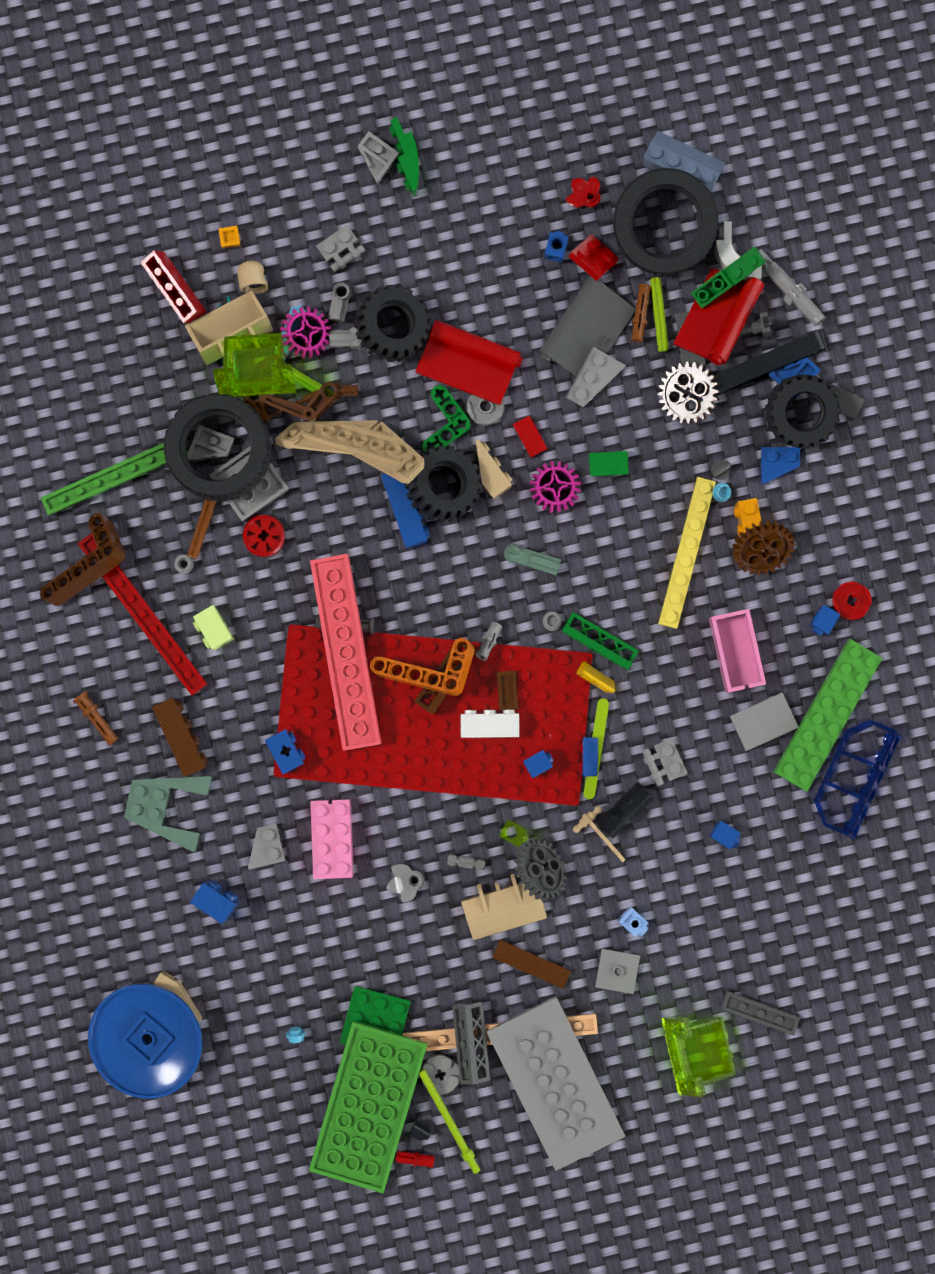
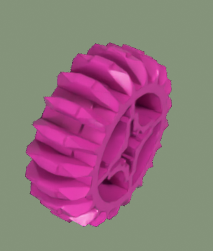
M309 306L306 308V312H304L303 307H299V313L293 309V316L289 313L286 315L289 321H282V324L287 327L280 328V331L286 332V334L280 336L281 339L287 338L283 345L287 346L290 344L288 352L295 349L294 356L302 352L301 358H305L306 353H308L309 358H312L313 352L318 356L320 354L318 348L321 351H325L326 348L323 344L329 345L330 343L325 339L331 335L326 333V331L331 330V326L325 327L329 320L325 319L322 321L321 318L324 314L321 313L317 316L318 309L316 308L313 313H310L311 308ZM300 318V329L291 332L292 323ZM306 318L314 320L319 327L310 326ZM304 327L311 332L308 338L305 337V334L302 335L301 333ZM321 333L320 341L312 347L311 337ZM293 338L302 339L306 347L298 345Z
M551 461L550 468L544 463V471L541 468H537V472L540 475L533 474L532 477L536 481H530V485L535 486L530 489V492H536L532 499L539 498L536 503L537 506L544 503L542 510H546L547 506H550V513L553 512L554 507H557L558 513L561 512L560 506H563L565 511L568 510L567 503L573 506L574 502L571 499L578 500L579 498L574 493L581 492V489L575 488L580 486L581 482L574 481L579 478V475L575 474L572 476L571 474L575 469L571 468L567 471L568 464L561 468V461H558L557 467H554V462ZM556 472L565 475L570 482L560 481ZM550 473L551 481L548 484H544V486H539L542 478ZM554 479L556 485L561 487L558 488L557 496L554 488H550V486H553ZM571 488L569 496L560 501V492ZM541 492L551 493L555 502L547 500Z

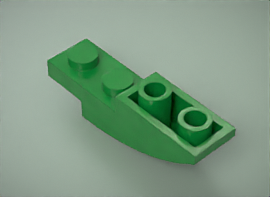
M395 117L390 119L391 127L388 128L392 138L396 137L398 141L396 147L399 155H401L398 156V164L396 166L399 174H403L406 179L403 183L407 192L411 191L414 197L417 195L419 186L417 147L412 131L404 134L398 118Z
M755 246L725 269L711 277L691 292V294L702 309L765 264L766 261Z

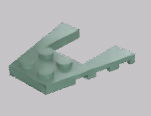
M212 776L132 780L124 818L192 852H196L200 833L164 826V817L171 788L209 795Z

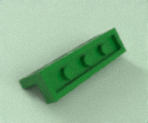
M574 612L561 631L626 671L629 670L639 650ZM576 618L581 621L583 629L577 631L569 625ZM591 629L598 631L599 639H590L587 637L586 631ZM602 640H613L616 649H607L604 647ZM627 648L633 652L629 661L620 656L619 650Z

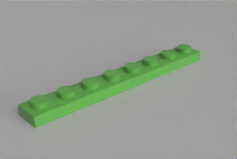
M164 443L41 497L47 514L51 516L166 465Z

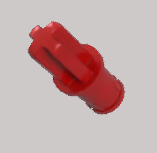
M397 1151L395 1162L411 1164L413 1167L417 1165L433 1168L435 1155L419 1154L417 1151L415 1153Z

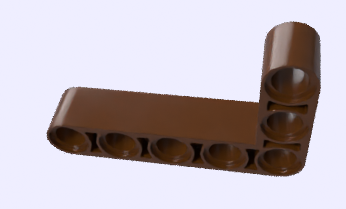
M93 514L88 522L97 548L45 584L40 590L41 599L54 606H60L124 560L125 551L114 523L102 514Z

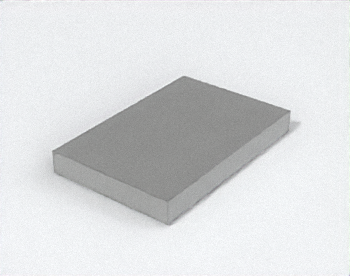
M783 692L729 716L745 751L798 728Z

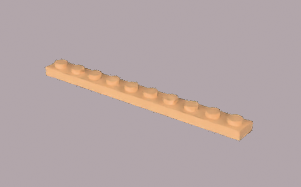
M596 1013L566 1016L576 1036L598 1034ZM500 1023L485 1024V1032ZM476 1027L473 1031L475 1038L479 1035V1030ZM455 1028L403 1033V1036L427 1042L426 1051L456 1048ZM486 1032L487 1045H493Z

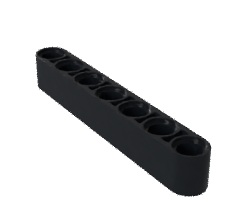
M820 331L808 334L714 374L716 378L713 380V383H719L715 390L720 391V393L715 394V397L766 376L770 372L826 350L827 346ZM700 384L704 392L705 386L704 384Z

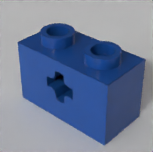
M287 729L265 740L282 774H286L305 764L303 759L306 758L302 749H297L294 743L297 740L293 732H288ZM284 746L291 748V751H289L290 756L282 754Z

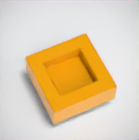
M238 226L218 228L222 249L241 246Z

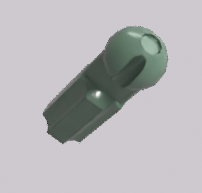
M517 544L508 545L504 551V557L509 562L557 575L561 559L522 548Z

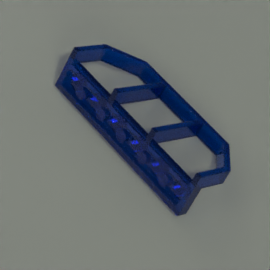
M869 720L845 730L814 799L823 826L855 841L902 735L895 729ZM872 726L889 732L883 738L884 745L881 751L879 750L875 756L876 763L844 751L852 734ZM841 755L873 767L870 768L867 774V783L861 787L859 794L830 782ZM827 786L859 799L858 803L853 805L851 810L852 816L849 821H846L843 830L829 824L823 810L821 799Z

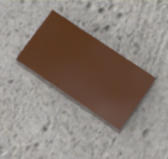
M516 671L497 672L499 711L519 709Z

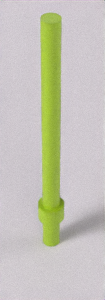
M422 1069L419 1075L462 1151L461 1156L465 1162H468L473 1173H478L480 1168L474 1159L475 1155L472 1149L468 1148L425 1069Z

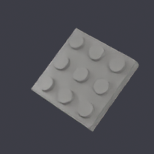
M251 446L211 473L210 477L212 480L228 479L239 473L249 459ZM270 462L265 476L262 477L261 482L256 487L252 488V491L242 495L240 498L228 500L241 521L244 522L290 489Z

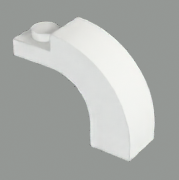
M724 221L722 228L719 227L718 239L722 240H716L714 244L715 256L722 269H725L740 257L732 246V222ZM762 266L748 277H755L761 280Z

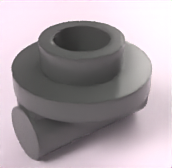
M716 461L711 466L712 476L717 480L727 478L731 465L728 461Z

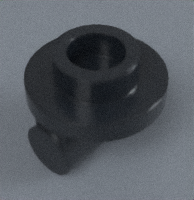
M420 1120L413 1124L411 1133L416 1140H428L431 1135V1128L426 1121Z

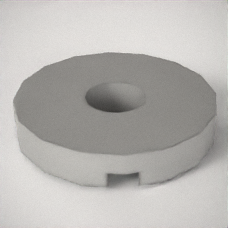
M470 395L468 398L467 413L476 424L482 426L492 425L502 417L504 400H502L501 405H497L474 395ZM488 402L491 408L489 411H482L480 404Z

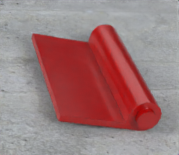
M711 268L705 282L720 272V270ZM748 277L746 281L742 280L702 309L695 300L673 345L704 357L715 365L725 364L764 288V283L755 277Z
M435 320L429 341L415 373L494 404L501 405L515 368H520L523 357L520 356L521 352Z

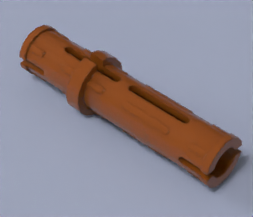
M639 284L635 318L632 319L633 331L631 341L643 342L644 328L647 326L646 314L651 288L648 284ZM642 297H644L643 308L641 310ZM639 316H641L640 329L638 330Z

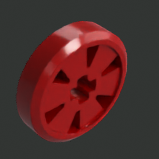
M259 515L249 520L244 527L243 541L246 548L252 554L258 557H270L282 549L285 543V530L276 518L269 515ZM263 531L269 534L266 541H263L262 538L259 539V535H262Z

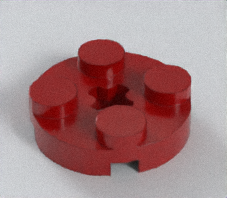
M850 581L843 583L833 592V609L841 614L839 617L843 619L856 620L863 617L872 603L869 590L858 582ZM850 595L857 600L854 602V606L847 603L848 596Z

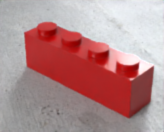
M153 251L141 262L183 323L189 324L207 313L165 252Z

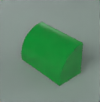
M627 451L588 453L590 476L629 474Z

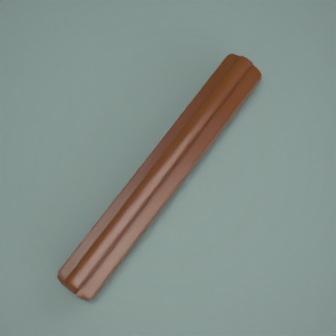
M205 500L187 553L188 557L198 558L217 501Z

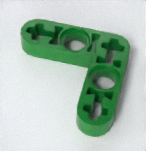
M437 385L432 389L431 398L449 423L423 442L422 448L424 453L427 451V444L429 442L430 444L437 442L435 437H438L439 442L443 444L445 449L470 429L469 419L448 390L442 385ZM437 390L439 392L444 391L443 398L445 400H447L448 398L450 399L449 401H446L443 404V406L440 405L443 403L441 398H435ZM448 405H454L456 412L449 415L445 412V408ZM458 421H465L466 428L457 429L456 432L458 434L455 435L453 429H451L450 426L453 425V428L455 429L458 426ZM444 431H449L452 434V438L449 441L442 440L441 434Z

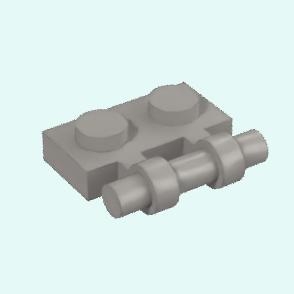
M345 225L316 245L327 263L332 259L336 261L330 266L334 272L340 268H345L347 263L353 259H358L360 254L365 251L362 245L357 248L353 247L358 242V239L348 225ZM348 249L350 253L341 258L339 255Z
M672 738L654 745L656 753L653 755L649 748L642 751L644 755L643 760L645 764H648L652 773L650 776L652 780H655L657 786L664 784L661 777L663 775H667L668 780L671 781L687 774ZM660 759L663 766L662 770H658L654 760Z

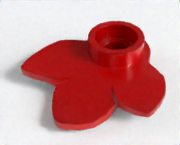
M594 176L588 181L582 178L572 180L571 187L574 193L566 198L567 203L576 208L582 206L588 208L597 207L601 201L599 193L601 185L599 180Z

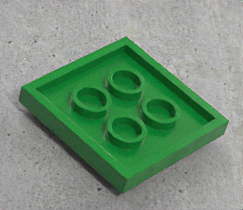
M354 986L339 1043L346 1045L353 1021L402 1035L411 1000Z

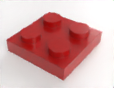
M592 234L568 256L596 281L607 273L620 259Z

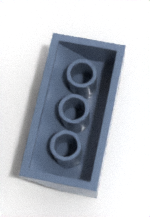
M657 131L643 157L641 165L650 170L675 168L686 171L702 181L709 191L712 192L725 162Z

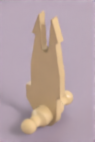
M597 806L592 812L584 813L579 820V824L573 827V831L578 833L582 828L590 825L616 856L624 862L625 858L592 822L596 819V815L602 812V808Z

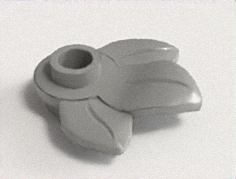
M405 864L392 866L391 869L395 877L390 880L387 889L393 893H401L402 902L411 901L416 896L417 890L423 886L424 876L419 871H412ZM417 877L418 883L413 884L411 878Z

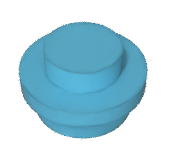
M725 483L716 484L712 492L714 499L718 502L727 501L731 496L730 487Z
M292 1027L286 1032V1038H288L290 1043H299L304 1040L305 1030L300 1027Z

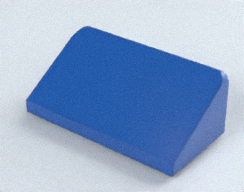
M584 737L583 776H597L598 738Z

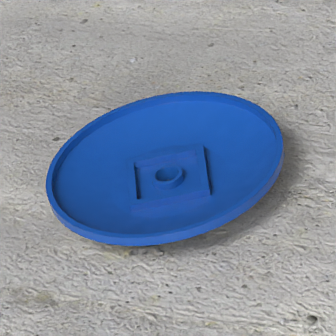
M139 983L117 989L99 1004L90 1021L88 1045L95 1067L111 1086L133 1097L152 1099L164 1097L177 1091L192 1077L201 1059L202 1034L195 1014L182 998L164 987ZM144 1034H149L152 1037L151 1043L144 1040Z

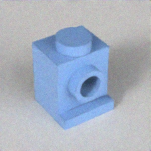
M631 906L617 920L635 937L637 935L641 937L648 930L646 926L648 922ZM633 920L638 921L637 927H632L631 923Z

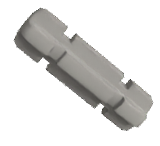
M455 855L448 856L447 864L450 866L458 865V867L476 868V870H484L485 861L481 859L475 860L474 858L461 856L458 858Z

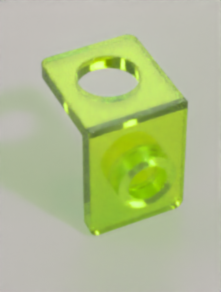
M507 820L499 834L501 838L514 844L516 847L526 842L529 837L526 834L528 830L510 820ZM515 827L517 829L516 837L509 838L506 835L507 828Z

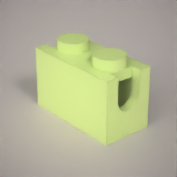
M212 605L193 616L195 619L193 625L198 632L201 631L205 638L202 640L208 649L211 648L215 651L234 640L216 606Z

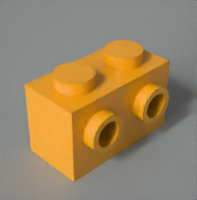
M757 498L738 501L733 510L735 518H738L739 526H737V532L740 537L739 532L745 533V527L751 529L752 523L759 526L761 517Z

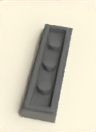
M727 990L720 1007L721 1010L793 1036L800 1020L799 1016Z

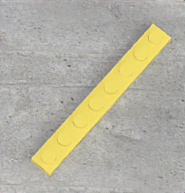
M700 477L696 479L659 618V625L674 629L678 628L710 507L713 488L716 484L715 481Z

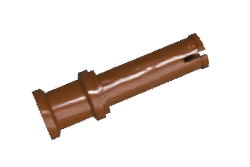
M85 691L72 702L79 706L83 712L82 715L90 719L110 746L119 738L97 711V704H93L87 696L88 692Z

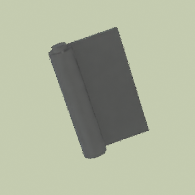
M589 276L539 350L540 358L547 363L550 361L556 362L573 376L577 377L592 347L607 354L636 309L602 282L596 281Z

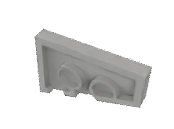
M592 347L566 398L584 407L626 365Z

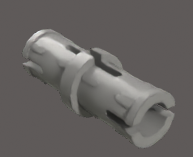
M496 622L490 623L486 635L481 639L482 643L476 653L477 658L484 661L488 659L492 647H495L496 639L502 629L500 624Z

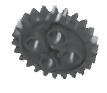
M532 838L523 842L517 848L518 852L515 853L517 858L513 860L517 864L514 869L519 872L516 877L521 878L519 884H524V891L529 890V896L535 895V900L549 901L559 896V893L563 892L562 887L566 886L563 881L567 879L563 875L566 872L562 868L564 862L559 860L561 855H556L557 849L552 850L551 843L546 845L545 840L540 841L539 838L535 840Z

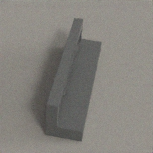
M483 1003L454 1004L452 1009L460 1084L474 1085L489 1081L490 1071ZM476 1007L477 1015L474 1019L472 1017L471 1008ZM476 1027L479 1030V1035L477 1038L474 1037L473 1032ZM477 1047L481 1050L479 1058L476 1057L475 1052ZM481 1066L483 1077L478 1078V1069Z

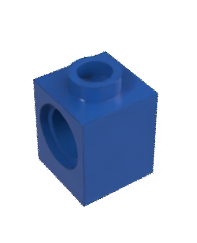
M560 231L550 232L544 259L562 263L569 236H565L566 234ZM558 242L562 245V247L560 249H554L552 247V244Z
M822 605L809 626L819 636L823 634L825 636L829 635L841 614Z
M544 750L523 761L532 778L552 768L551 763L554 762L550 753H545Z
M718 820L709 837L731 850L732 847L735 848L739 844L741 833L723 821Z

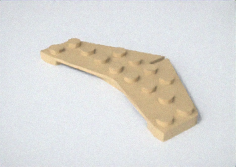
M378 420L295 422L275 438L276 445L286 449L296 448L353 455L401 483L409 484L424 469V458L382 421L378 424Z

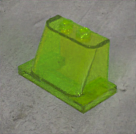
M282 333L224 337L223 368L213 369V376L219 395L226 394L237 397L296 393V383L291 364H284Z
M667 1016L661 1018L679 1095L705 1096L704 1085L736 1075L732 1060L733 1054L729 1047L728 1033L725 1029L723 1017H713L691 1023L688 1017Z

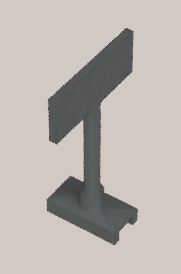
M689 311L675 314L677 333H679ZM768 312L760 313L759 322H753L752 325L744 326L741 334L751 332L753 334L762 333L764 339L772 338ZM680 348L684 367L686 362H690L691 366L694 362H697L698 368L701 365L706 366L704 357Z

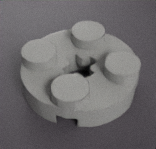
M437 1054L427 1059L422 1069H425L439 1095L447 1094L454 1090L459 1082V1068L456 1061L443 1054ZM438 1069L446 1072L442 1080L435 1077Z

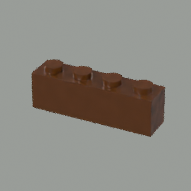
M172 697L153 706L152 709L183 776L188 777L207 768V756L204 752L201 753L198 747L200 741L197 735H193L190 730L192 724L188 717H184L182 712L184 706L180 699L177 700Z

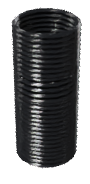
M636 782L613 807L609 808L599 818L597 823L614 839L622 829L628 826L629 822L633 821L653 801L654 797L639 782Z

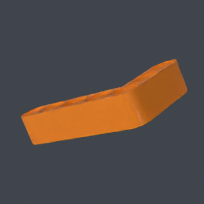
M465 638L457 639L453 644L445 673L384 657H375L370 663V668L382 678L457 696L463 691L474 654V646ZM467 644V650L460 652L461 646ZM384 663L383 670L378 671V666ZM462 663L461 669L455 671V665ZM402 668V673L396 676V670ZM420 672L419 679L413 680L414 674ZM434 677H438V682L435 685H431V680ZM456 681V687L450 690V683Z

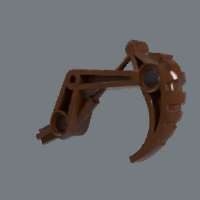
M287 353L275 354L258 362L255 368L249 371V377H245L243 382L246 383V386L241 389L245 403H248L257 410L263 422L266 423L271 420V417L284 411L304 420L314 422L335 401L340 400V397L358 396L359 392L358 384L340 385L339 382H327L320 389L303 396V399L296 402L266 394L265 377L269 367L275 361L287 358ZM332 386L334 394L329 397L327 389ZM255 390H258L260 393L257 400L253 399V392ZM306 402L308 405L304 406L301 403ZM267 405L278 408L279 410L269 414Z

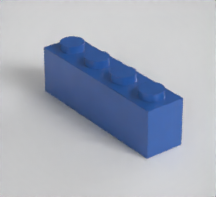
M387 474L381 475L406 549L427 543V537L430 534L427 526H422L420 520L424 517L418 514L420 511L418 508L413 509L411 506L413 501L407 498L406 494L409 492V489H405V483H401Z

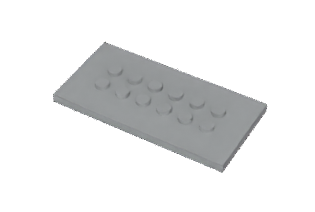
M556 996L486 1030L555 1171L625 1137L612 1107Z

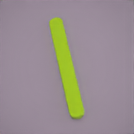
M604 698L600 699L597 703L592 737L598 738V773L609 707L608 700ZM598 774L597 776L586 777L584 796L587 799H592L595 796Z

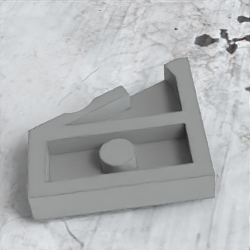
M199 425L188 451L187 460L229 457L235 438Z
M277 823L257 828L248 869L286 861Z

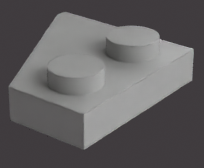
M369 131L358 145V150L375 182L379 184L398 158L399 152Z

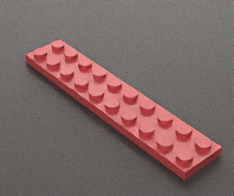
M349 554L310 560L343 751L382 744Z

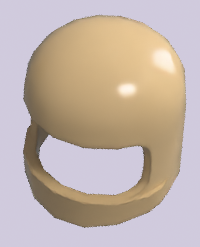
M246 261L239 265L237 276L241 292L247 293L252 290L254 294H261L268 290V283L263 273L264 267L261 263ZM252 284H263L262 286L257 288L249 287V285Z

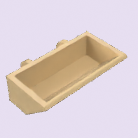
M252 290L185 325L206 366L222 357L227 364L231 363L227 356L228 354L237 349L242 350L243 346L252 341L257 348L261 347L257 339L273 331L268 316Z
M514 874L510 875L513 885L500 888L497 882L495 883L496 890L483 893L482 886L479 884L477 885L479 895L461 900L473 940L546 919L547 916L541 899L535 900V895L529 896V890L524 891L525 885L517 883Z

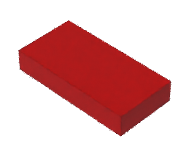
M530 416L513 424L530 458L548 449Z

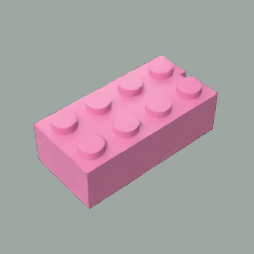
M745 609L710 617L709 623L725 693L743 690L745 687L748 689L766 685L750 610Z
M351 799L332 800V804H330V800L311 801L313 879L352 878L354 871Z

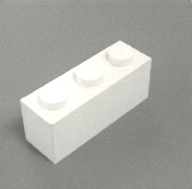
M465 710V714H461V738L519 737V714H515V710H503V714H496V710H484V714H476V710Z

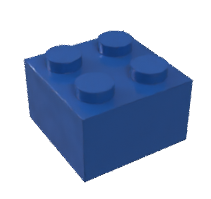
M215 880L205 881L190 903L223 924L228 921L240 903L237 900L238 896L229 890L228 892L222 890V885Z

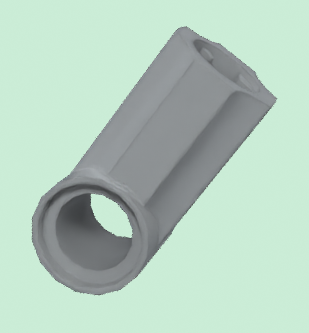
M337 283L333 288L329 320L345 323L348 302L351 297L350 289L345 283ZM339 289H346L347 293L345 296L339 297L337 291Z
M353 327L350 330H330V347L363 349L360 345L362 342L361 338L357 339L356 336L358 329Z

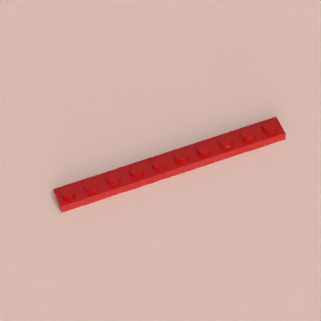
M92 533L77 543L85 555H88L97 548ZM119 565L102 576L191 696L208 685Z

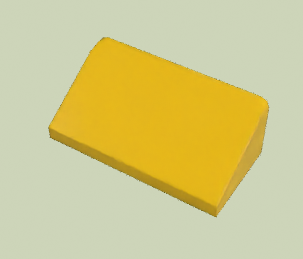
M582 662L576 672L579 676L606 693L615 692V682L586 662Z

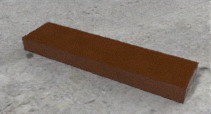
M501 939L492 958L562 989H564L571 972L567 968Z

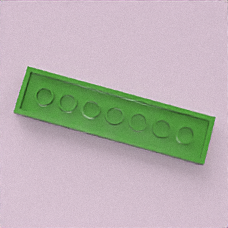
M852 639L847 640L773 772L806 792L809 790L882 660L880 656Z

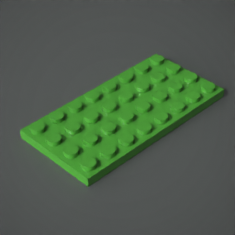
M357 1021L352 1022L309 1168L310 1172L384 1193L427 1048V1042Z

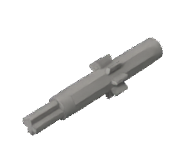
M760 249L759 252L766 261L762 267L771 280L785 294L783 300L789 306L794 304L815 327L822 323L826 317L806 296L807 289L802 283L796 285L785 271Z

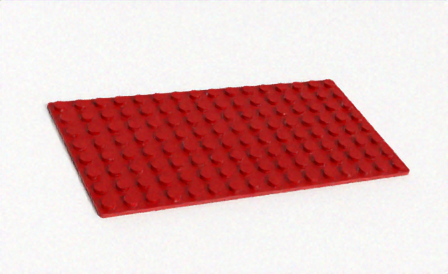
M289 625L277 733L285 729L288 732L292 731L297 740L294 742L297 749L301 748L306 758L303 759L305 764L286 774H282L276 761H274L273 774L275 777L573 806L579 804L583 766V738L586 734L590 682L579 676L576 672L582 662L592 666L593 656L591 653L496 644L495 647H492L487 660H481L476 657V654L474 655L462 693L457 696L447 694L432 715L414 702L423 688L382 678L371 670L370 663L375 657H384L436 671L456 640L374 632V635L363 633L382 744L343 751L322 628ZM469 641L474 646V650L478 652L481 642ZM461 646L460 652H465L466 649ZM448 662L445 663V665L443 666L444 673H445V670H446V667H447ZM384 663L378 666V671L383 670ZM402 668L396 670V676L402 673ZM516 671L519 709L513 710H515V714H519V737L461 738V714H465V710H476V714H484V710H496V714H503V710L499 711L497 672ZM420 672L414 674L413 680L419 679ZM438 678L434 679V681L432 682L433 685H435L438 682ZM455 683V684L453 685V687L451 688V690L456 687V684H457V683ZM432 693L424 694L420 702L429 707L433 701ZM284 746L282 754L290 756L289 751H291V748ZM542 750L545 753L549 752L554 760L551 763L553 767L532 778L523 761Z

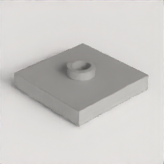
M602 948L595 987L634 994L640 955Z

